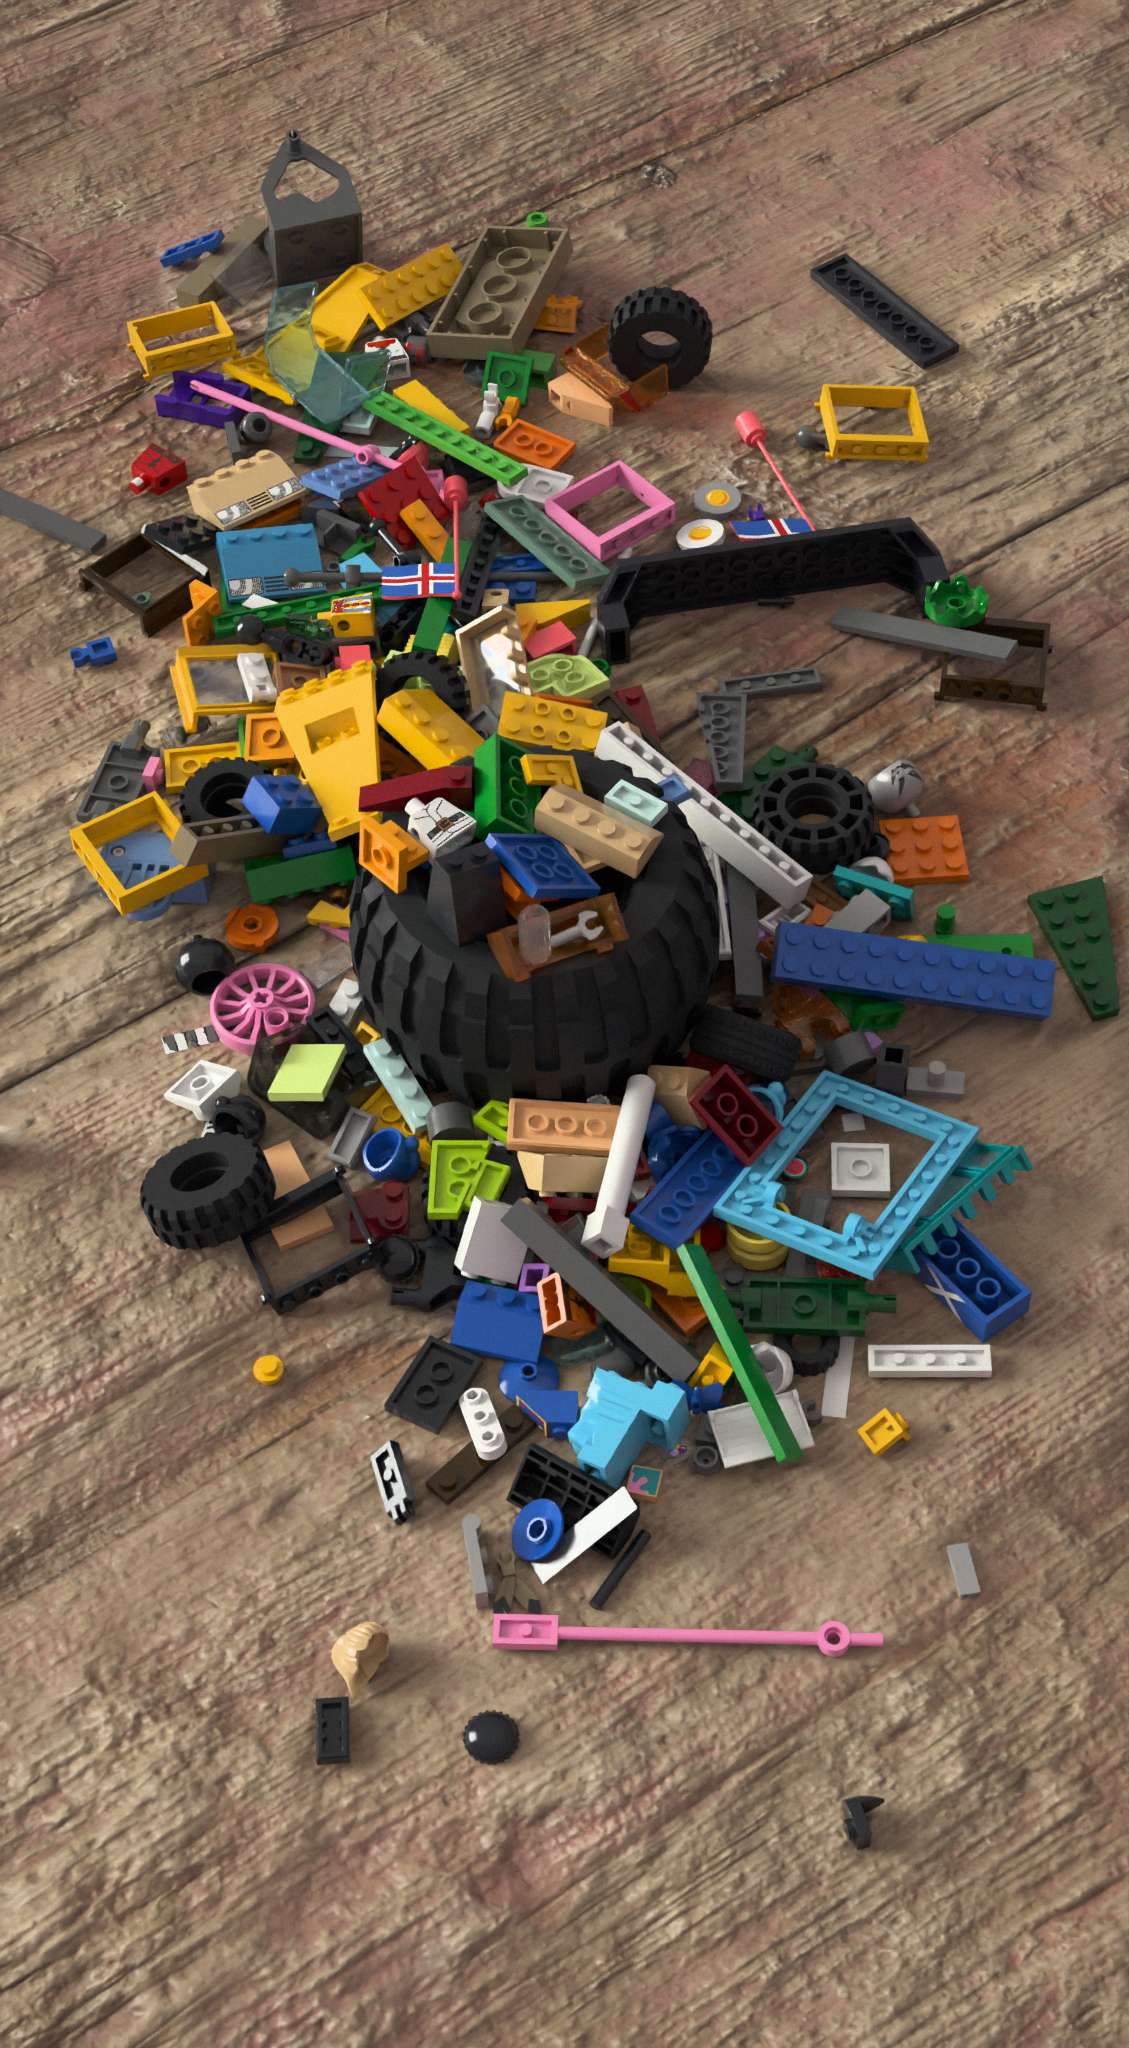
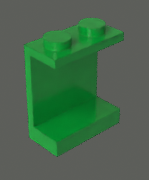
M818 989L853 1032H871L896 1028L907 1008L902 1001L879 1003L875 997Z

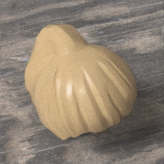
M376 1622L361 1623L346 1632V1635L341 1636L332 1648L331 1658L333 1663L345 1679L353 1699H358L361 1688L367 1685L368 1680L378 1670L379 1664L389 1657L388 1630Z

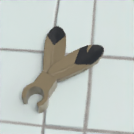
M512 1550L509 1552L512 1558L509 1563H502L501 1554L497 1553V1565L502 1570L504 1579L500 1584L494 1601L493 1615L509 1614L514 1598L528 1613L540 1615L542 1609L539 1599L520 1578L516 1577V1558Z

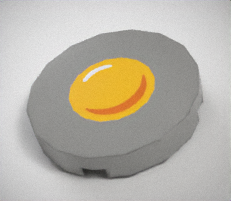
M725 482L707 483L695 492L694 508L704 518L724 520L731 514L734 516L740 510L741 493L736 487Z

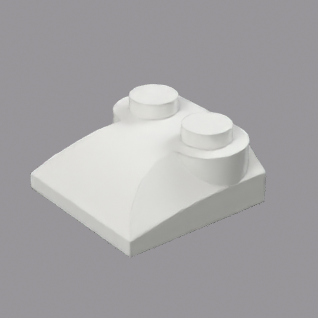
M200 1060L164 1094V1097L176 1105L193 1111L196 1119L210 1121L217 1111L215 1100L221 1096L228 1098L238 1096L242 1078L235 1069Z

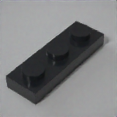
M329 1005L306 1017L307 1026L322 1044H345L347 1053L341 1067L353 1082L374 1070L363 1052V1045Z

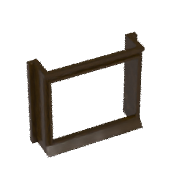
M144 524L141 532L85 569L80 568L78 571L81 580L79 587L86 592L96 585L137 615L140 619L142 634L150 638L193 609L189 588L191 582L196 579L210 587L212 586L209 569L189 554L180 555L146 536L144 530L147 524ZM153 546L193 576L144 608L107 581L106 578Z

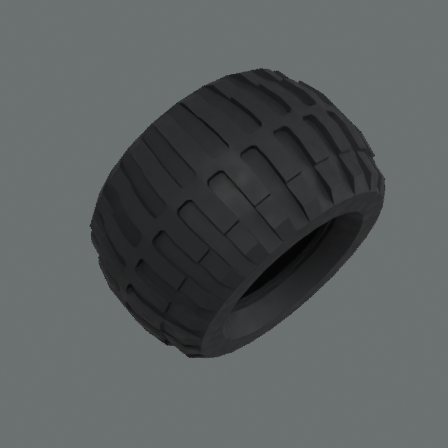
M552 745L525 748L539 755L573 756L583 794L603 804L604 796L621 779L658 799L664 796L663 788L650 779L633 776L632 767L615 760H601L594 757V752L577 749L566 751L554 749ZM466 756L450 765H474V757ZM474 783V805H473V811H471V812H475V783ZM541 785V800L551 786ZM662 800L668 804V812L652 828L663 833L664 837L636 879L611 866H606L589 873L591 878L601 888L596 898H561L558 901H541L535 913L553 912L579 917V913L584 911L597 912L600 917L590 922L598 927L603 926L605 932L599 940L592 943L588 938L583 937L555 948L515 949L492 945L479 940L458 948L426 913L431 864L428 869L417 866L408 871L407 888L399 894L395 893L361 865L359 875L355 877L350 897L349 917L351 927L349 942L353 971L358 979V987L366 1011L373 1023L378 1026L396 1056L401 1054L409 1069H414L418 1072L422 1080H425L426 1084L436 1092L452 1091L455 1094L456 1101L473 1109L486 1105L491 1100L509 1104L510 1098L587 1103V1098L595 1095L599 1096L600 1094L606 1097L612 1094L622 1097L624 1096L628 1079L631 1076L647 1075L650 1065L666 1066L669 1064L671 1055L680 1048L695 1026L701 1008L707 1003L709 990L719 964L720 944L718 887L696 833L689 826L686 815L675 802ZM388 812L387 820L379 824L382 825L392 820L407 832L411 816L407 812ZM476 838L474 844L484 841L480 840L479 838ZM506 909V916H512Z

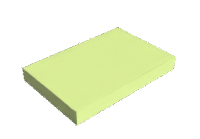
M292 1044L268 1091L269 1101H324L347 1053L345 1044Z

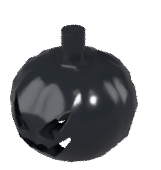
M202 935L193 936L192 942L182 947L174 963V972L178 982L187 991L197 995L213 994L222 980L229 977L235 971V958L226 944L214 938H203Z

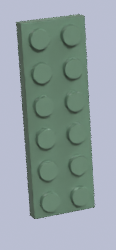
M523 495L485 503L484 512L573 590L606 581L610 570Z

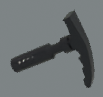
M605 1321L603 1329L610 1339L628 1356L643 1366L648 1356L631 1340L628 1341L624 1339V1336L617 1333V1330L612 1327L610 1322Z

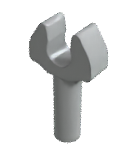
M593 911L579 913V921L576 926L548 937L552 948L579 937L588 938L591 943L599 940L605 932L603 926L596 927L593 930L587 929V924L600 917L599 914Z

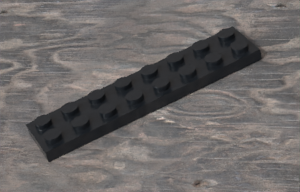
M848 254L840 255L810 270V277L921 369H925L959 352V344Z

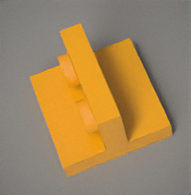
M275 712L248 714L246 716L244 759L247 762L249 759L256 761L259 765L267 764L273 775L274 769L284 768V765H287V763L297 762V758Z
M368 815L360 820L359 863L395 893L399 894L406 890L407 872L429 859V850L392 820L381 825Z

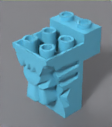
M597 1368L586 1395L589 1400L581 1410V1418L567 1434L574 1453L578 1455L579 1468L618 1490L646 1442L667 1451H674L677 1444L680 1443L690 1426L686 1393L676 1384H666L657 1380L651 1390L644 1383H634L622 1378L621 1375L614 1371L607 1372Z

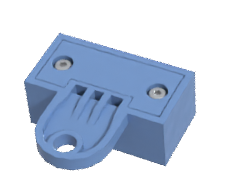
M134 831L102 846L100 854L125 890L180 865L177 858L169 851L172 842L165 833ZM217 862L207 864L208 876L147 904L148 907L144 910L137 909L126 916L138 921H147L162 916L169 910L172 902L208 904ZM100 886L103 898H109Z

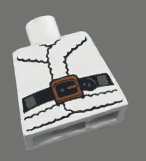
M413 798L405 807V811L411 816L407 833L429 850L428 861L431 865H433L434 858L457 851L474 839L477 821L443 798H436L426 806L419 799Z

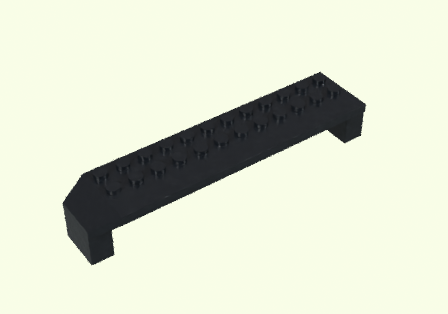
M911 517L618 559L615 561L597 597L598 639L604 660L607 661L609 666L630 663V631L646 617L754 602L758 600V597H781L782 594L788 597L882 582L914 595L922 619L929 618L924 609L926 586H931L933 589L937 580L941 579L949 583L950 577L939 548Z

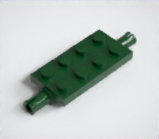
M806 744L802 750L793 755L775 745L743 774L742 791H724L717 800L754 828L753 805L755 804L756 794L762 789V785L781 770L785 771L797 764L800 766L808 765V763L818 757V751L814 746L811 747L810 744Z
M744 1276V1287H741V1290H724L732 1308H740V1311H743L744 1333L865 1337V1319L869 1312L896 1314L897 1307L896 1294H869V1291L865 1290V1279Z

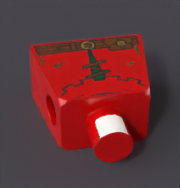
M151 443L132 463L133 481L129 483V487L137 495L144 490L154 495H161L188 479L185 460Z

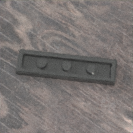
M818 666L720 679L718 681L720 693L747 694V700L823 690V682Z

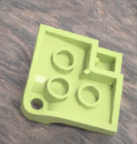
M555 653L527 663L533 695L534 693L590 699L610 688L609 678L582 655L572 656Z

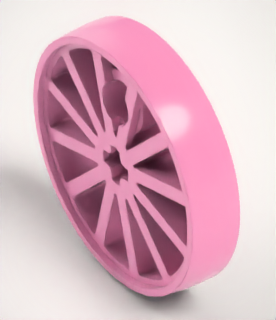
M272 963L254 964L233 972L217 986L210 1002L212 1023L221 1041L238 1053L257 1057L277 1055L288 1051L292 1044L302 1042L311 1031L307 1026L306 1017L316 1012L314 992L307 979L292 968ZM268 979L266 988H258L256 980ZM278 980L287 982L278 991H274ZM249 983L252 992L246 993L239 987ZM296 989H299L302 992L300 994L288 997ZM228 995H232L241 1002L225 999ZM308 1004V1007L304 1010L295 1009L296 1007ZM220 1011L232 1013L225 1016H219ZM289 1020L301 1022L295 1026ZM238 1025L232 1031H228L225 1029L231 1026ZM265 1025L266 1034L270 1039L259 1040ZM253 1028L251 1038L249 1040L243 1039L242 1037Z

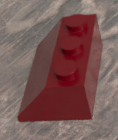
M727 1064L709 1072L692 1090L688 1101L690 1106L746 1167H749L784 1129Z

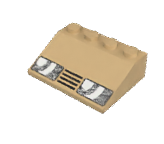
M270 450L259 451L256 453V456L250 459L239 460L234 466L215 471L214 475L207 478H199L194 481V484L187 486L194 512L223 531L232 529L308 494L305 486L300 485V480L283 459Z

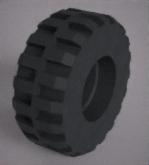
M656 286L648 287L645 290L639 289L633 292L631 296L628 295L620 301V305L616 306L612 312L607 336L609 358L613 365H616L619 373L622 376L625 375L634 384L636 382L641 384V387L648 389L652 387L656 388V390H664V388L670 387L671 389L678 388L681 384H687L694 380V376H699L703 372L704 366L708 364L713 338V326L704 307H700L699 302L695 298L687 296L685 292L672 290L671 287L656 288ZM655 331L664 332L673 336L678 342L670 345H656L647 341L642 335Z
M808 763V765L801 766L797 764L791 766L790 769L777 772L772 779L769 778L762 785V789L756 794L755 804L753 805V824L756 831L810 874L828 875L829 872L835 870L837 865L845 868L849 864L852 865L860 859V854L863 855L868 850L874 835V803L869 789L866 786L864 787V783L857 776L853 777L848 770L836 768L831 764ZM810 814L824 815L831 818L826 822L818 824H808L796 820L801 816Z
M222 1132V1134L215 1135L213 1133L198 1139L188 1140L187 1143L176 1146L168 1154L161 1156L153 1168L150 1167L146 1173L145 1180L142 1181L140 1203L155 1235L162 1242L181 1250H186L187 1248L202 1250L206 1247L213 1248L220 1246L221 1243L233 1241L239 1238V1235L245 1231L248 1232L254 1228L255 1224L266 1216L267 1209L271 1208L273 1204L276 1182L264 1152L256 1142L241 1134L233 1135L232 1133Z

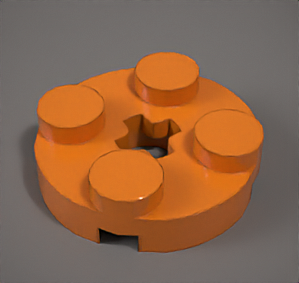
M250 903L249 907L243 909L239 906L232 910L225 920L228 943L240 950L252 951L257 954L263 953L267 946L277 939L280 932L276 913L272 908L264 904ZM254 924L257 925V928L253 930H249L247 928V926L252 927Z

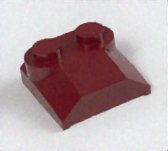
M390 1181L379 1189L353 1192L373 1237H377L379 1242L382 1241V1238H386L388 1235L392 1236V1234L409 1236L410 1187L399 1181ZM350 1208V1242L366 1243Z

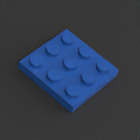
M489 833L484 842L509 870V874L523 886L526 894L534 899L596 898L601 890L599 885L557 839L547 834Z

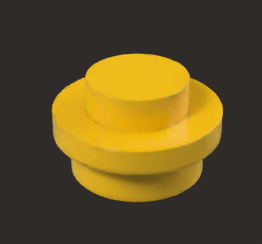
M263 1356L254 1364V1376L265 1385L275 1384L284 1373L283 1363L276 1356Z

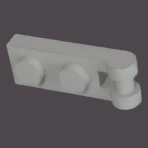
M468 1514L462 1520L463 1535L476 1607L479 1609L489 1607L488 1594H494L491 1574L485 1575L483 1566L489 1564L486 1547H479L483 1537L481 1519L476 1514Z

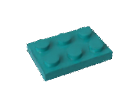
M839 865L836 866L833 878L836 893L849 902L853 896L860 895L867 888L891 907V916L893 918L913 921L916 914V906L912 889Z

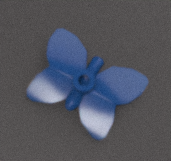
M674 1379L672 1381L673 1384L678 1385L685 1391L688 1411L693 1410L692 1413L694 1415H699L700 1410L707 1414V1411L725 1408L719 1402L723 1392L722 1383L715 1382L706 1385L702 1390L696 1386L693 1390L688 1383L682 1380Z

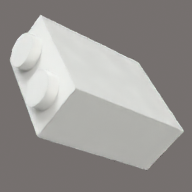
M474 1196L454 1261L462 1275L472 1279H478L479 1275L488 1277L490 1282L501 1286H506L507 1282L517 1284L528 1246L500 1221L513 1205Z

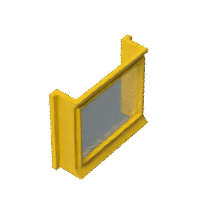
M264 643L254 646L235 644L177 647L176 665L170 666V672L186 733H196L198 716L275 712L276 703H268L267 700L250 703L238 667L237 658L238 653H263L273 686L275 687L273 666L275 662H280L278 652L273 651L270 645Z

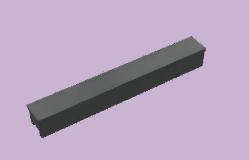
M528 1197L519 1198L500 1220L673 1380L679 1379L685 1382L703 1361L704 1358Z

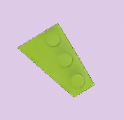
M432 1140L428 1219L458 1220L463 1210L462 1203L483 1159L487 1158L491 1149V1140Z

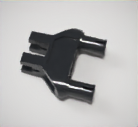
M429 1235L426 1239H413L420 1249L421 1257H425L422 1285L418 1289L392 1286L391 1306H417V1310H420V1312H432L452 1300H459L466 1281L477 1282V1279L461 1274L460 1269L454 1264L457 1250L442 1237Z

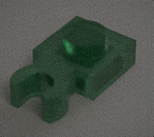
M287 613L285 617V630L287 632L309 639L315 636L318 640H328L330 632H323L320 628H327L329 620L320 619L317 622H312V615Z

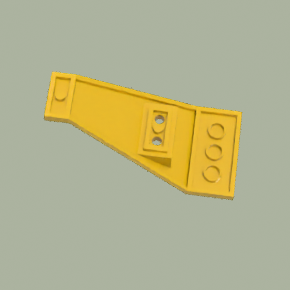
M368 262L352 265L253 354L223 362L222 372L229 374L232 379L248 383L251 388L266 392V395L270 397H277L283 400L287 405L295 406L297 403L307 401L319 352H349L371 316L356 294V291L390 272Z
M360 660L352 664V668L342 672V669L330 672L327 675L328 678L318 681L315 678L304 683V687L294 690V688H289L282 691L277 698L274 710L318 803L323 807L322 812L329 824L328 835L332 842L360 832V820L368 815L378 823H381L383 820V812H359L358 809L360 787L381 782L378 723L376 722L375 679L377 668L373 660L368 662Z

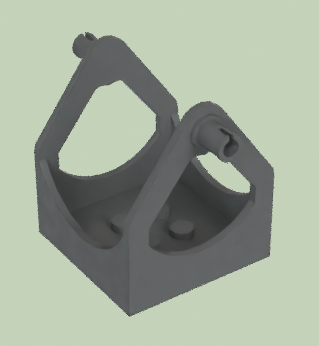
M293 129V136H291V130L287 131V139L281 144L261 185V194L269 232L264 240V246L277 287L343 274L352 265L363 263L362 210L349 172L345 167L301 140L300 132L296 129ZM307 160L338 179L339 187L331 196L317 203L299 193L288 195L284 201L276 198L274 193L288 165L291 162Z

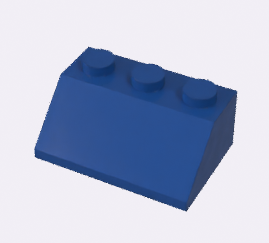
M467 1280L458 1301L450 1344L465 1351L519 1363H533L537 1366L548 1335L544 1334L539 1295Z

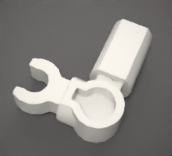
M488 383V391L484 392L483 412L475 427L476 436L482 439L490 438L495 426V419L499 417L502 409L500 398L497 397V384Z

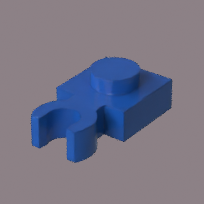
M110 637L87 642L84 649L73 648L70 650L75 668H81L88 662H92V665L96 666L117 660Z

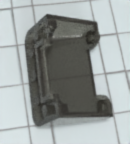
M302 1023L257 1040L247 1074L249 1089L257 1097L319 1140H324L335 1134L340 1129L350 1107L353 1106L360 1109L381 1087L382 1082L380 1078L369 1070L357 1074L354 1082L338 1071L324 1101H269L268 1091L291 1045L319 1044L316 1034Z

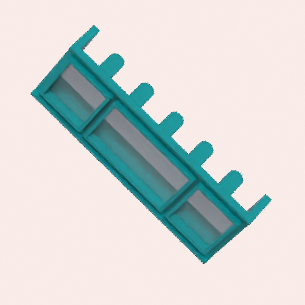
M976 1139L883 1268L918 1274L921 1270L911 1250L919 1244L925 1254H936L938 1247L931 1232L939 1226L943 1235L949 1237L956 1236L957 1227L950 1215L959 1208L964 1218L974 1219L977 1211L970 1197L977 1191L984 1201H994L996 1199V1192L989 1181L993 1176L998 1174L1002 1183L1013 1184L1015 1182V1174L1012 1170L1030 1172L1033 1169L1022 1144L1018 1147L979 1143Z

